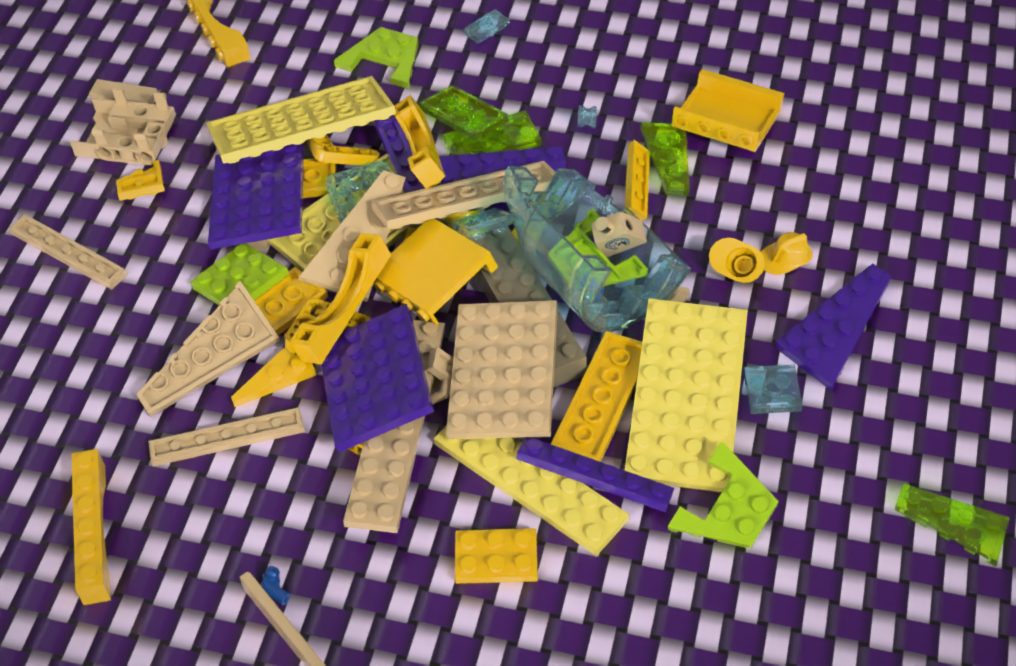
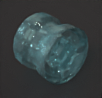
M579 105L578 127L586 125L596 128L597 106L585 108V106Z

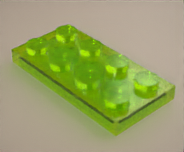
M454 85L419 103L424 113L473 140L479 139L483 135L509 122L507 113Z
M526 110L443 134L444 142L451 156L524 150L542 145V139Z

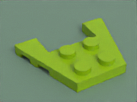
M380 27L334 60V65L336 68L352 72L363 58L397 68L390 77L391 84L408 89L418 48V37Z
M594 209L589 210L586 218L582 222L579 221L574 226L572 233L568 237L565 236L547 255V261L575 293L587 290L586 285L582 282V276L589 272L592 273L601 286L648 275V268L636 255L614 266L589 238L593 235L591 224L600 217Z
M720 442L709 459V465L731 476V479L705 520L679 507L668 525V530L676 533L678 531L688 533L699 538L715 539L717 542L751 549L779 501L725 443Z

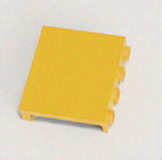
M702 69L699 72L697 86L681 108L674 107L671 126L756 152L781 112L785 93Z
M433 218L426 220L391 253L390 258L373 285L380 293L384 294L386 292L395 303L407 304L411 313L413 311L416 312L423 322H433L438 326L439 323L433 314L481 268L492 274L498 266L490 251Z

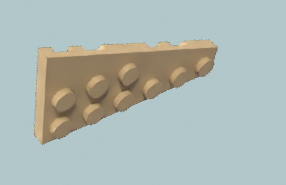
M383 170L305 268L298 280L338 293L346 273L349 250L360 233L380 235L384 243H386L390 229L386 228L372 210V201L400 195L406 177ZM372 286L362 301H368Z
M241 281L236 284L235 289L228 297L225 296L220 302V306L211 315H208L184 341V345L176 354L173 353L168 359V363L159 372H156L136 394L150 417L280 341L279 336Z

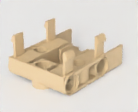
M112 88L115 100L92 98L96 111L93 119L96 123L86 142L70 141L74 155L106 161L153 165L152 162L156 160L160 149H163L168 144L167 134L176 117L174 107H170L167 104L166 94L154 92L156 104L127 101L125 90L122 88Z

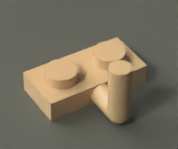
M435 347L430 351L426 368L429 373L443 381L441 390L431 394L433 405L448 398L451 388L453 357L439 347Z

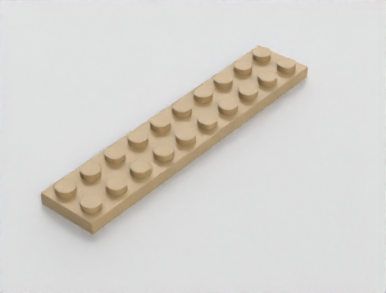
M413 320L431 393L434 375L429 373L426 368L430 351L435 347L441 349L445 333V323H439L437 326L433 322L427 321L425 323L420 320ZM425 416L364 442L343 520L344 527L398 533Z

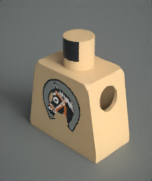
M618 212L607 217H599L591 224L595 244L606 257L647 243L643 221L626 213Z

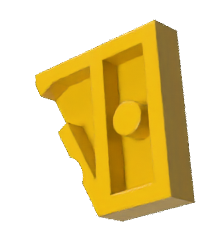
M159 160L153 161V167L144 172L140 168L132 174L116 180L120 201L131 200L149 194L154 195L165 191Z

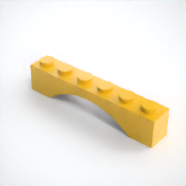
M187 0L190 11H194L197 23H201L204 35H208L211 47L216 48L215 51L220 61L223 60L225 65L230 67L250 59L248 45L241 32L221 24L210 14V8L214 0Z
M409 95L394 105L395 117L412 151V156L408 158L410 169L425 188H429L430 186L437 185L445 177L426 115L413 97Z
M360 233L349 250L346 273L336 297L318 317L301 323L289 343L303 362L322 365L390 258L391 253L380 235Z
M93 449L72 453L75 590L83 605L111 600L110 574L103 528V497L106 489L105 464L99 450Z

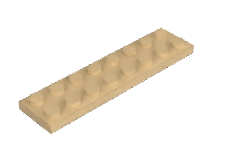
M540 161L372 201V210L387 229H399L404 225L420 224L425 220L444 218L454 213H465L470 209L478 207L486 208L491 204L506 203L515 198L531 197L540 192H552L557 188L563 187V178L545 161Z

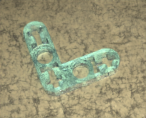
M377 161L335 173L326 178L327 193L340 224L347 217L346 212L349 211L350 213L356 206L352 192L371 187L383 170L390 172L387 163ZM357 176L363 177L361 181L352 180L354 177ZM335 184L340 186V190L336 191ZM341 198L349 199L346 203L337 202Z

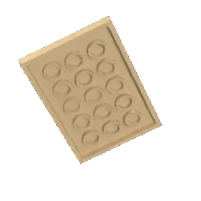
M557 300L459 304L446 429L448 439L551 437L558 315Z

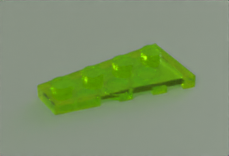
M641 122L640 129L665 195L688 196L690 187L686 131L672 127L671 124Z
M903 483L895 511L924 527L930 526L937 530L941 537L948 541L950 538L965 546L964 550L973 555L978 553L988 559L987 563L996 567L1010 517Z

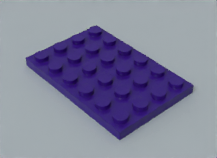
M303 143L298 145L290 144L277 151L269 150L262 152L257 157L248 156L241 158L236 163L223 164L220 155H215L208 234L210 250L302 233Z
M407 304L343 331L322 363L334 445L339 452L434 412L412 314Z

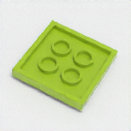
M245 243L236 246L231 252L190 281V284L195 291L220 306V302L225 296L228 297L239 281H241L255 301L289 275V272L283 264Z

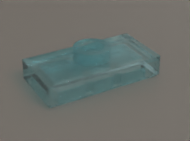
M494 9L465 27L464 34L479 44L508 26L509 19Z

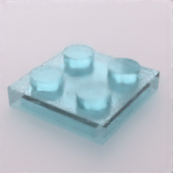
M795 364L744 367L743 374L750 414L802 411L803 404Z

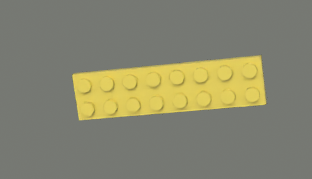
M447 426L433 438L434 444L595 556L602 551L629 521V514L584 483L517 460V452L522 442L516 438L448 439L446 435Z

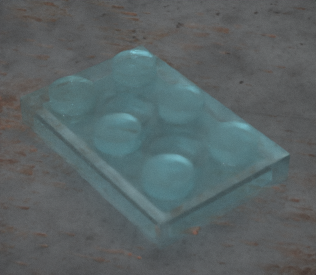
M492 208L452 221L451 223L456 232L467 238H472V240H477L485 237V233L492 230L495 233L508 230V225L514 224V219L511 213L498 208Z

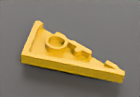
M284 347L231 397L233 405L237 407L316 376L315 368L312 363L303 362L297 353L290 352Z

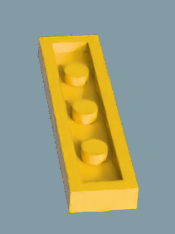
M633 140L628 144L624 210L629 215L643 221L647 218L650 151L636 140Z

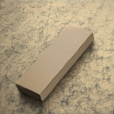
M97 79L89 92L90 99L115 100L112 88H122L125 90L127 101L153 104L155 100L153 93L157 92V89Z

